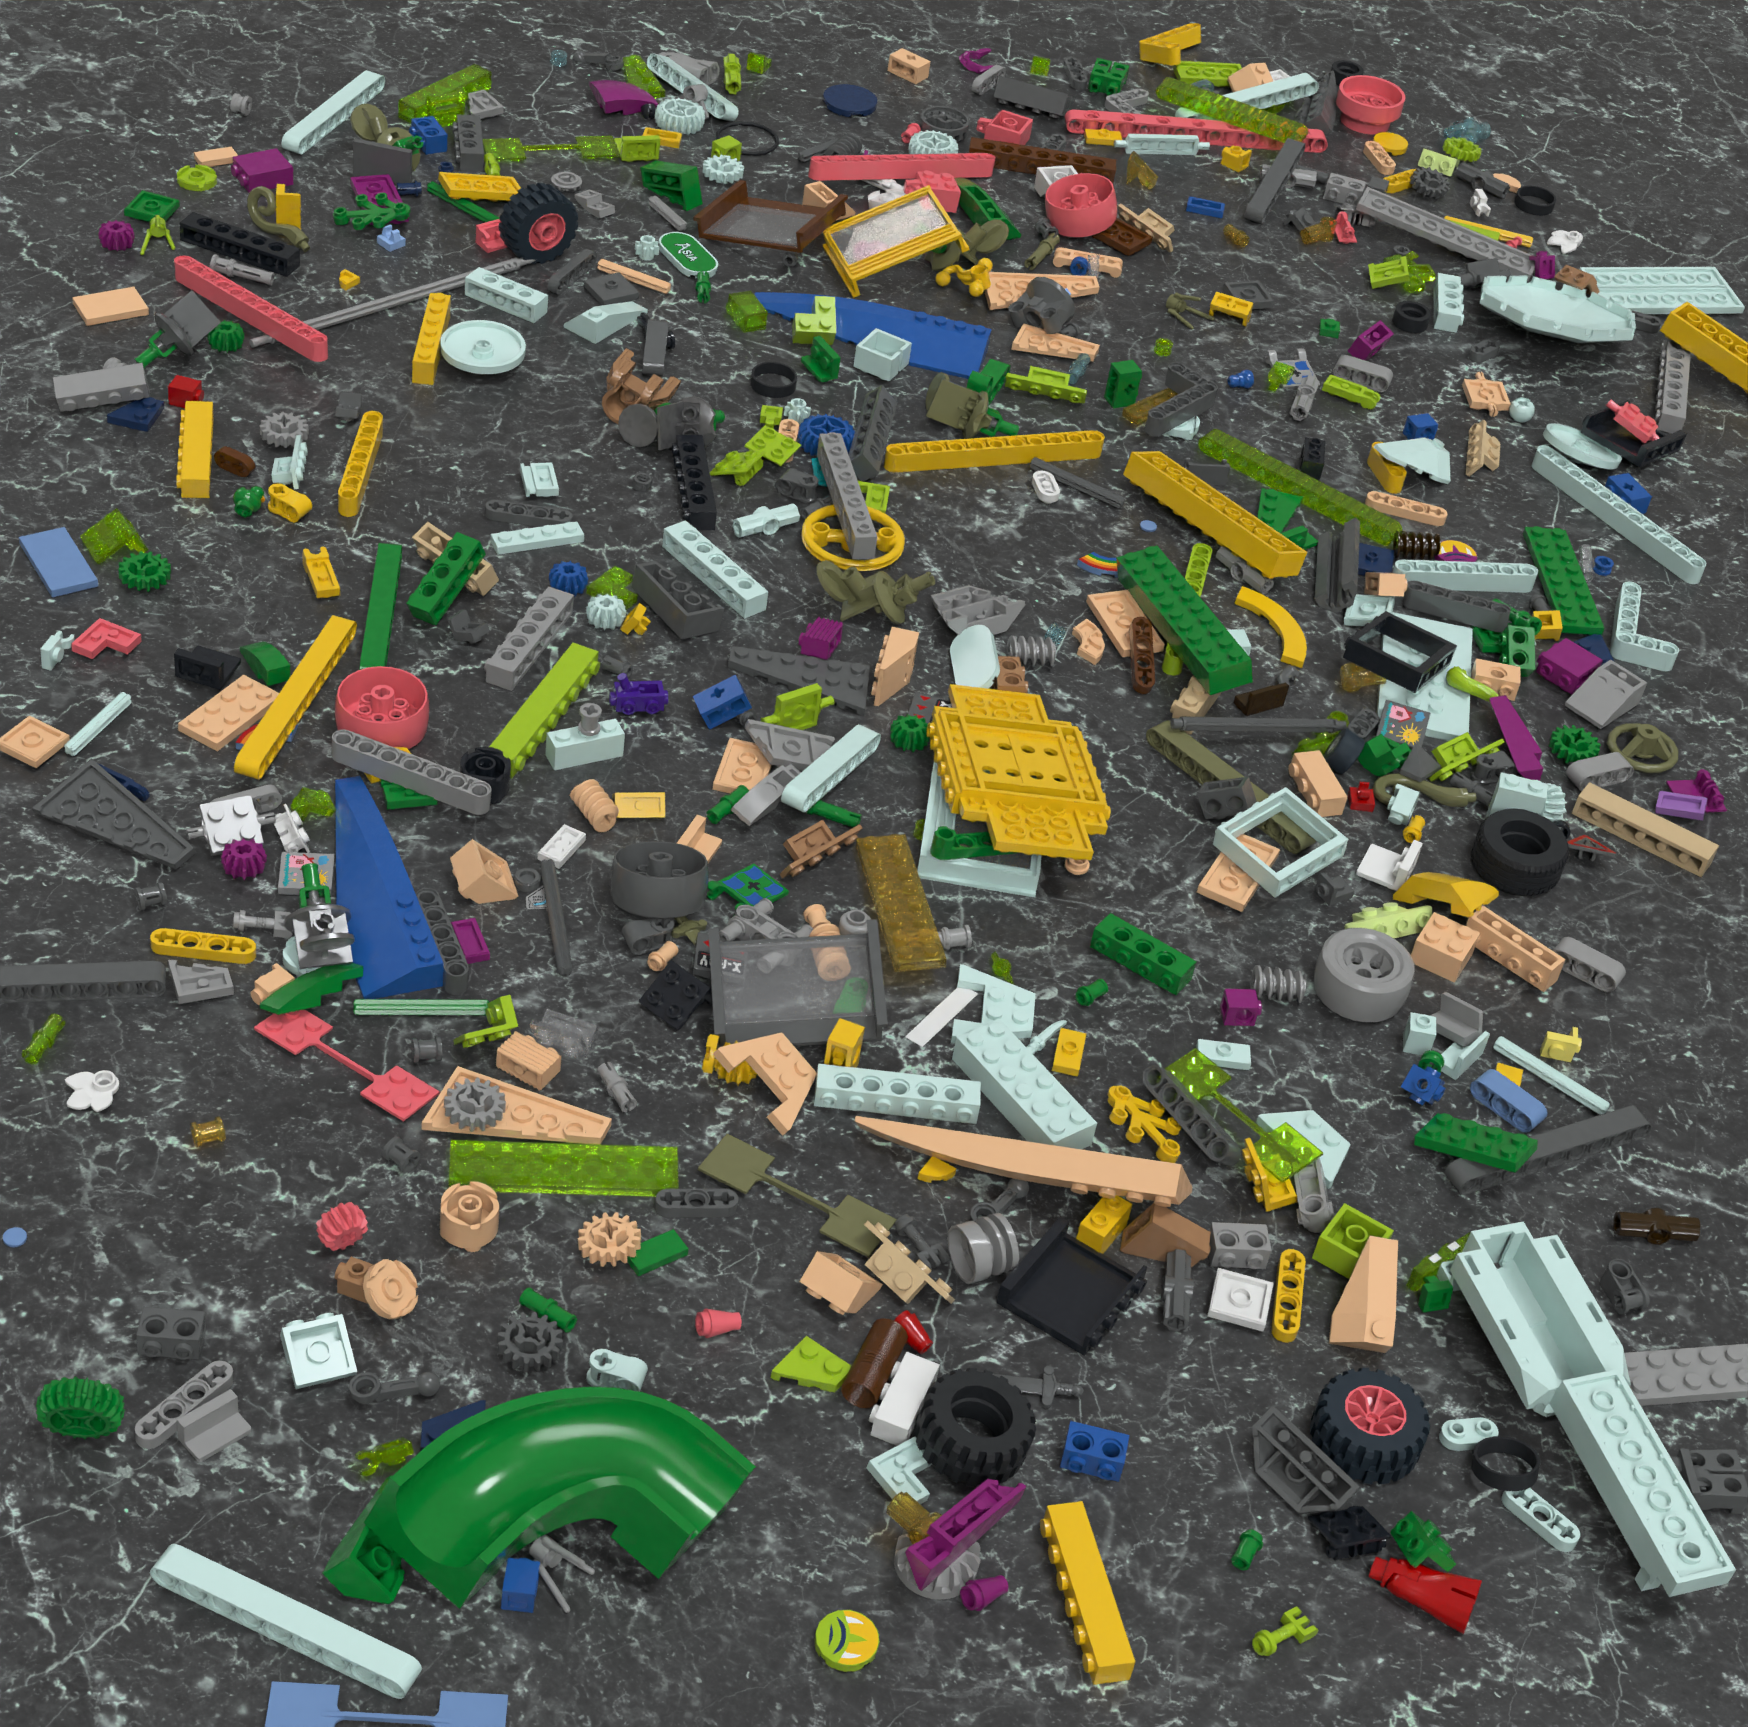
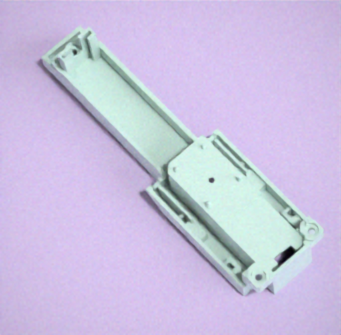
M1524 1221L1471 1231L1462 1253H1457L1455 1260L1442 1262L1437 1277L1440 1281L1449 1280L1454 1287L1453 1291H1462L1526 1409L1532 1408L1534 1412L1545 1417L1557 1416L1641 1567L1635 1577L1640 1590L1645 1591L1658 1588L1662 1584L1668 1596L1672 1597L1727 1584L1736 1569L1630 1389L1631 1383L1623 1346L1558 1235L1533 1239ZM1499 1262L1501 1268L1497 1269L1494 1263Z

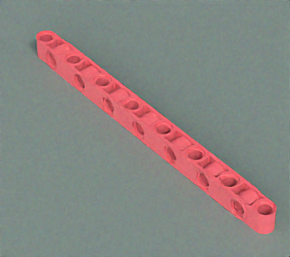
M1069 110L1065 114L1067 130L1078 134H1084L1085 129H1107L1109 131H1120L1122 138H1126L1128 134L1197 135L1200 142H1209L1210 145L1230 147L1234 145L1242 148L1281 150L1287 138L1306 143L1304 152L1321 153L1328 147L1325 134L1319 129L1095 110Z

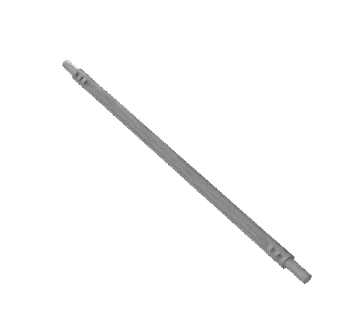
M515 257L483 267V269L500 275L518 270L521 266L531 264L536 260H523V258L518 259ZM473 271L303 322L316 330L428 297L430 293H441L464 286L465 277ZM267 334L249 340L252 348L267 343L274 344L279 342Z

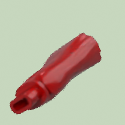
M1377 1556L1369 1573V1578L1381 1582L1380 1587L1384 1588L1387 1583L1386 1588L1389 1592L1419 1607L1463 1635L1482 1584V1580L1439 1571L1422 1564L1414 1568L1406 1559L1397 1560L1390 1558L1387 1561Z

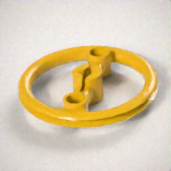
M834 504L824 506L811 513L803 523L801 534L806 549L821 562L828 560L838 566L839 569L846 570L850 567H856L858 571H873L895 562L904 550L905 537L901 527L894 519L877 509L867 506L871 519L884 526L879 529V532H876V547L880 551L888 553L868 560H852L833 555L821 547L826 546L828 542L841 543V547L845 551L850 552L843 530L830 529L828 524L819 522L827 517L837 515Z

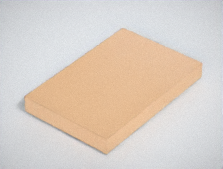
M135 287L72 297L73 305L87 326L149 315V308Z
M729 738L713 782L712 790L732 793L739 785H744L750 791L769 775L772 765L767 761L756 743Z

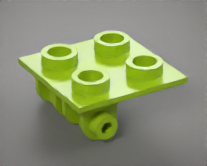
M765 425L744 447L749 450H756V452L765 451L764 458L782 466L801 447V444Z
M756 450L738 453V451L729 452L721 462L715 465L710 475L734 474L735 483L739 486L745 485L763 467L761 457L766 452H756Z

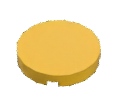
M1381 132L1373 138V141L1379 143L1386 152L1392 153L1393 156L1402 155L1407 151L1408 141L1398 134Z

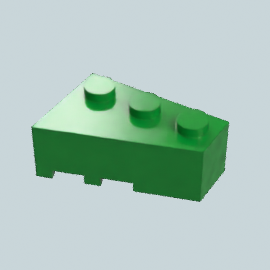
M656 160L640 167L643 186L659 196L664 195L668 197L670 202L680 204L685 211L703 204L696 166Z

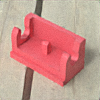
M499 219L476 225V243L487 253L507 248L500 237L499 223L501 221Z

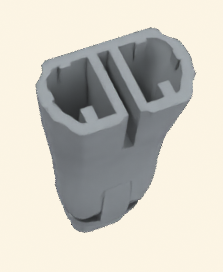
M662 52L658 54L670 58L706 85L717 81L720 72L717 62L694 59L678 52Z

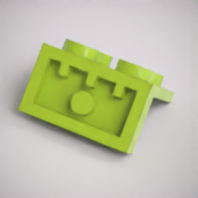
M659 135L614 138V144L622 161H652L659 159Z
M511 995L499 997L488 1003L486 1017L489 1024H493V1027L463 1034L453 1039L454 1045L462 1043L463 1048L484 1042L486 1037L491 1042L511 1035L510 1030L518 1027Z

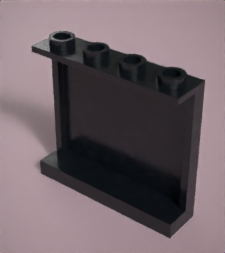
M1626 400L1618 403V405L1624 406L1626 402L1630 403V401ZM1608 407L1587 415L1582 422L1583 428L1580 432L1639 467L1680 451L1687 435L1682 430L1669 435L1656 430V434L1660 438L1644 443L1613 419L1615 413Z
M1060 1216L1002 1282L996 1303L1085 1356L1091 1347H1098L1104 1336V1331L1106 1329L1111 1330L1119 1317L1118 1314L1121 1311L1125 1313L1133 1301V1296L1142 1293L1147 1284V1280L1144 1279L1147 1266L1143 1265L1137 1274L1067 1234L1070 1222Z

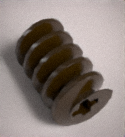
M1397 530L1394 534L1393 550L1395 558H1398L1400 552H1402L1403 558L1406 559L1408 553H1411V558L1415 559L1418 553L1420 560H1423L1425 554H1427L1428 560L1431 561L1433 556H1438L1440 552L1441 538L1439 534L1432 536V534L1427 533L1424 536L1422 532L1416 535L1414 532L1407 534L1406 531L1399 533Z

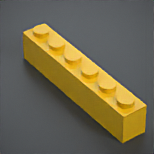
M430 293L412 361V383L434 385L441 356V337L447 330L450 320L451 295L443 293Z
M186 401L185 410H181L177 488H181L182 498H210L213 402Z
M1083 1501L1048 1505L1044 1519L1040 1520V1531L1042 1537L1047 1538L1049 1544V1560L1051 1564H1055L1057 1569L1056 1579L1060 1591H1064L1066 1598L1065 1610L1069 1618L1072 1617L1074 1623L1075 1642L1077 1645H1081L1084 1671L1090 1674L1093 1685L1130 1680L1135 1659Z

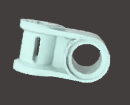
M597 1349L590 1355L589 1363L591 1368L587 1372L586 1379L591 1387L621 1388L640 1392L648 1368L646 1363L639 1358L618 1354L608 1349ZM603 1358H606L605 1365H602ZM598 1373H601L600 1380H597Z

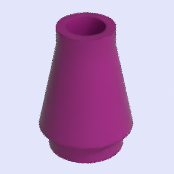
M1002 1575L968 1580L960 1590L961 1600L968 1610L981 1611L999 1596L1008 1592V1582Z

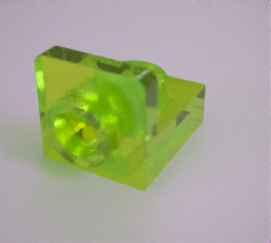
M749 52L746 69L763 74L771 66L772 59L762 54Z
M1033 56L1030 73L1048 76L1051 60L1049 58Z

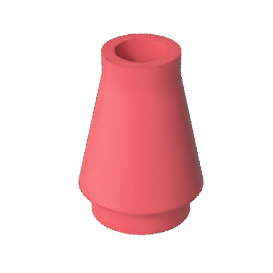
M704 1309L703 1312H698L695 1319L698 1335L705 1336V1338H711L733 1330H740L742 1324L739 1312L732 1313L712 1309Z

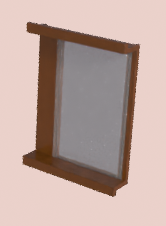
M739 180L696 214L693 220L697 221L699 238L802 253L803 249L833 224L834 221L840 216L846 215L845 201L848 199V195L840 194L825 208L748 197L746 181Z

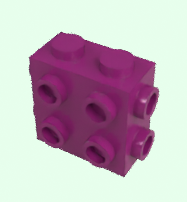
M1565 638L1561 642L1555 643L1548 651H1543L1539 655L1536 673L1559 686L1565 692L1574 694L1594 671L1601 666L1603 660Z

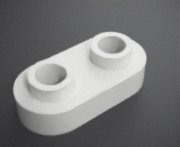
M1036 471L1033 474L1032 485L1038 498L1046 504L1058 501L1060 489L1054 476L1047 471Z

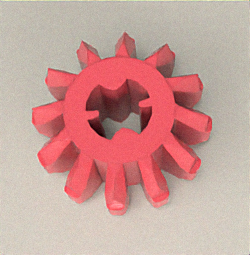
M348 1202L345 1205L339 1203L335 1208L330 1207V1211L321 1215L322 1219L316 1223L319 1239L322 1244H325L326 1248H330L332 1251L339 1248L344 1250L347 1246L354 1245V1242L362 1239V1234L368 1230V1222L365 1219L362 1209H359L358 1205H354L352 1202Z

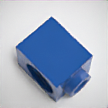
M1429 413L1407 416L1403 434L1408 440L1418 438L1433 440L1438 424Z
M508 1558L502 1589L501 1609L528 1613L534 1612L540 1571L539 1561H532L527 1558Z

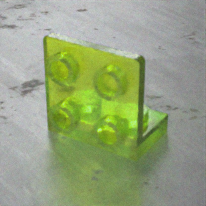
M118 508L107 514L80 536L97 564H101L124 545L131 551L135 548L138 553L140 551L145 553L149 550L133 524Z

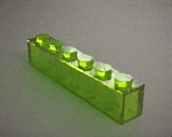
M473 64L399 100L398 117L409 123L414 118L434 117L467 101L468 93L491 89L492 72L477 64Z

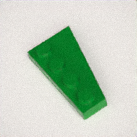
M1262 488L1257 518L1277 532L1282 533L1285 527L1288 526L1290 519L1295 515L1297 508L1302 504L1303 497L1278 492L1274 489Z

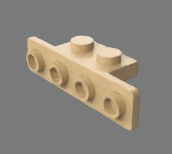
M1118 205L1119 218L1122 221L1152 236V240L1162 250L1165 249L1169 253L1173 251L1171 239L1168 237L1175 231L1171 223L1149 208L1138 216L1124 205Z
M1484 419L1479 423H1475L1469 430L1466 475L1468 477L1480 469L1483 464L1492 471L1499 467L1500 442L1497 438L1491 437L1486 432L1487 422Z
M867 1220L864 1225L883 1244L864 1264L907 1304L911 1302L926 1283L932 1286L948 1302L953 1303L955 1299L949 1294L953 1290L941 1278L934 1281L928 1275L932 1271L920 1259L916 1263L908 1257L911 1251L899 1240L894 1244L887 1238L891 1233L879 1222L874 1226Z

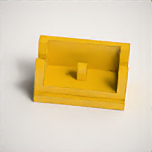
M1216 292L1210 304L1209 315L1213 316L1217 310L1230 316L1243 318L1242 326L1246 327L1247 322L1251 318L1253 303Z

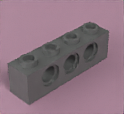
M457 114V122H453L456 163L460 164L461 171H483L484 149L480 115Z

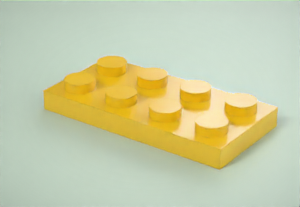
M439 172L438 180L444 190L453 199H488L494 202L498 200L509 202V198L513 194L516 195L518 190L521 189L515 178L510 176Z

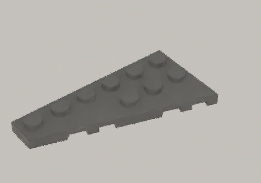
M731 646L728 668L753 677L761 675L769 678V683L777 685L780 682L788 685V689L792 691L818 683L822 688L821 699L831 695L834 702L837 703L836 707L845 709L847 706L857 710L856 714L864 716L870 665Z
M92 758L32 808L35 814L176 870L196 853L191 844Z

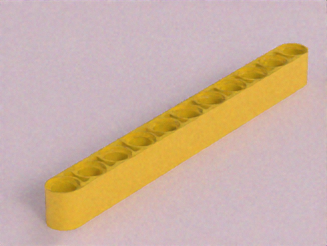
M1090 430L896 443L886 447L884 468L889 472L896 473L1030 463L1034 457L1045 462L1095 459L1101 456L1105 436L1099 431Z
M335 615L331 616L238 753L234 764L235 773L258 780L263 777L295 725L298 724L353 641L357 630L356 621Z

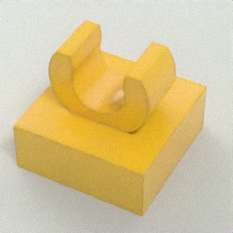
M639 603L626 616L620 630L628 635L634 629L637 634L643 635L647 631L646 627L651 622L647 617L643 616L647 608Z

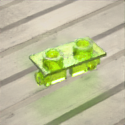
M1339 731L1330 734L1323 732L1312 740L1310 738L1303 739L1297 744L1298 748L1292 755L1294 753L1320 750L1324 756L1327 748L1339 734Z

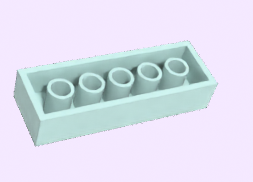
M1000 1019L956 1037L952 1060L972 1081L981 1082L980 1090L1028 1142L1075 1149H1084L1092 1145L1097 1122Z

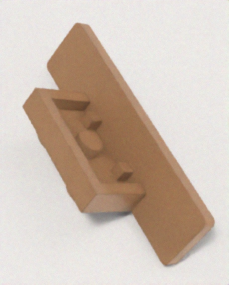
M821 820L787 839L783 845L795 862L789 864L780 873L782 879L788 875L795 877L805 869V865L809 864L812 867L823 859L822 856L824 854L831 856L841 849L840 845L845 844L848 846L859 838L857 834L863 829L862 826L859 824L835 838L825 822Z

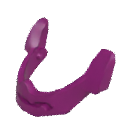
M990 48L966 51L959 56L960 62L969 71L982 74L993 67L992 65L982 66L970 60V58L981 59V57L991 52Z

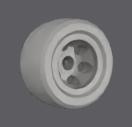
M1367 928L1339 930L1325 941L1320 951L1314 970V988L1323 1004L1342 1017L1360 1022L1384 1021L1396 1015L1406 1002L1414 979V962L1407 949L1396 939L1385 933Z

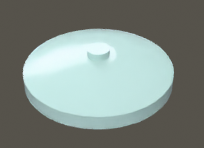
M471 320L455 324L442 334L440 343L441 354L448 363L458 369L476 374H497L509 371L523 361L526 349L524 338L515 329L502 323L487 320Z
M1555 423L1546 426L1543 432L1544 438L1561 453L1570 457L1569 459L1573 462L1603 469L1618 468L1622 457L1580 433L1581 430Z

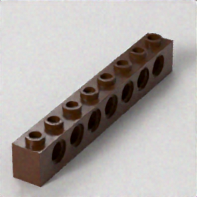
M971 137L968 153H988L994 155L995 169L1036 175L1037 167L1072 165L1078 174H1098L1109 179L1112 184L1114 183L1116 159Z

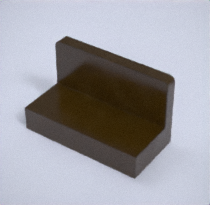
M1285 682L1235 696L1233 703L1245 716L1282 707L1285 703L1289 685Z

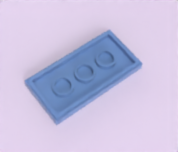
M65 527L19 537L20 546L51 597L98 587L96 576Z

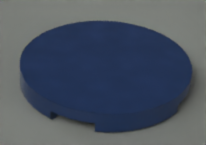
M850 84L834 85L827 88L823 94V101L827 105V109L841 116L851 117V114H862L864 117L872 114L877 108V97L875 94L860 86Z

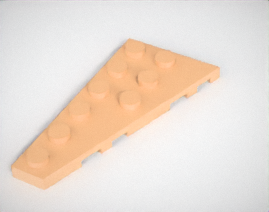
M989 272L991 286L984 290L989 310L1008 308L1010 304L1016 302L1026 291L1029 282L1036 277H1047L1056 281L1064 289L1067 288L1069 290L1071 298L1098 294L1099 284L1096 276Z
M457 1066L422 1121V1130L601 1145L611 1127L612 1119ZM466 1078L470 1082H475V1079L479 1078L480 1083L490 1080V1087L498 1085L500 1087L499 1093L505 1094L506 1108L502 1121L496 1120L495 1127H491L488 1124L485 1125V1131L475 1127V1130L470 1132L469 1126H465L462 1130L459 1129V1122L451 1124L450 1117L445 1116L444 1097L447 1096L448 1088L454 1089L455 1082L463 1085Z

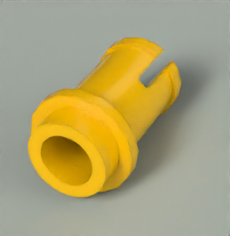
M1415 815V818L1411 817L1409 825L1403 830V837L1406 842L1420 841L1422 837L1421 831L1425 826L1423 817Z

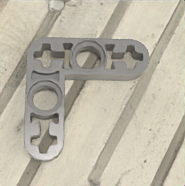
M1134 89L1109 95L1106 97L1104 106L1110 112L1141 114L1133 107L1146 104L1149 92L1144 89Z

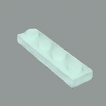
M566 522L563 524L491 534V543L497 555L584 542V533L578 522Z

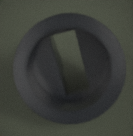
M645 104L641 107V113L645 119L650 118L652 120L655 117L656 107L654 104Z
M1563 820L1553 822L1558 827H1561V831L1566 839H1568L1571 834L1568 823Z

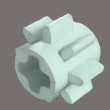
M649 235L642 236L640 241H635L636 255H639L642 260H652L654 255H659L658 241H655V238Z
M795 398L791 402H787V406L784 408V416L797 421L800 425L804 419L810 416L811 407H806L807 403L803 399Z

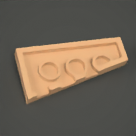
M1023 324L1012 343L1011 350L1093 362L1099 352L1100 345L1059 333L1047 334L1044 329Z

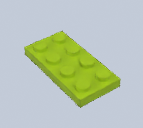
M1181 61L1178 65H1172L1179 84L1185 86L1190 84L1199 86L1214 85L1216 87L1230 86L1227 80L1228 77L1242 69L1240 64Z

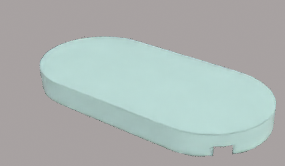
M974 625L966 628L960 635L956 636L950 647L956 685L989 689L994 683L992 680L995 676L998 677L1000 673L993 634L984 625Z

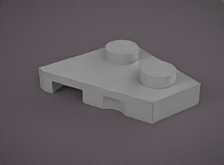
M485 90L468 93L470 115H480V119L504 113V106Z
M168 960V969L179 1004L234 995V987L228 968L208 967L193 963L192 967L177 965V960Z

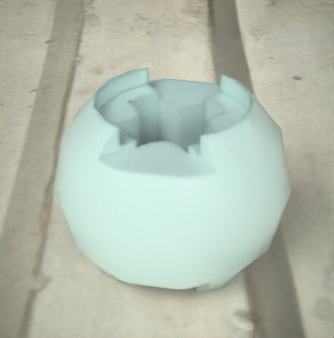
M1524 397L1513 400L1509 406L1510 416L1514 421L1520 423L1529 421L1535 412L1533 403Z

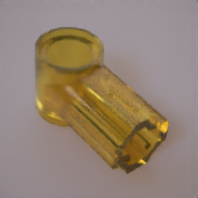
M1322 217L1320 223L1301 230L1302 242L1307 245L1319 240L1324 242L1332 241L1337 221L1332 217Z
M1346 663L1339 670L1342 687L1347 692H1356L1362 686L1386 684L1385 678L1354 663Z
M902 1491L893 1498L886 1511L889 1516L908 1532L912 1545L930 1536L927 1534L930 1525L942 1516L938 1512L929 1513L907 1492L903 1493Z

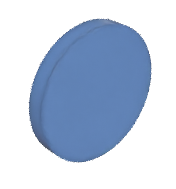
M1144 520L1140 523V528L1146 532H1154L1157 525L1152 521Z
M10 1228L3 1234V1242L9 1247H19L27 1240V1233L22 1228Z

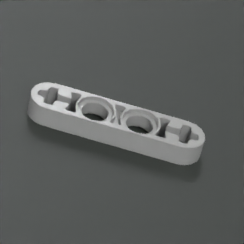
M214 1361L136 1423V1443L144 1449H152L158 1447L177 1432V1419L221 1395L232 1386V1366L225 1361ZM195 1390L202 1391L205 1394L202 1398L196 1400L188 1397V1394ZM170 1409H177L182 1412L177 1418H168L164 1415Z

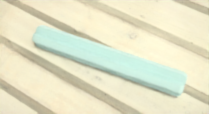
M124 692L118 694L64 745L65 752L71 756L79 753L131 704V696Z

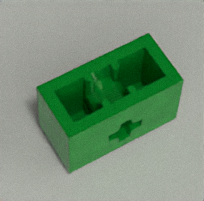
M1133 360L1111 363L1104 398L1113 409L1135 405L1140 379L1142 378V370Z

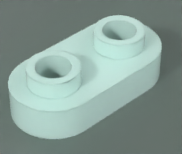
M1486 1418L1448 1420L1441 1428L1439 1439L1446 1448L1453 1451L1474 1450L1479 1441L1488 1437L1498 1436V1428L1491 1420Z

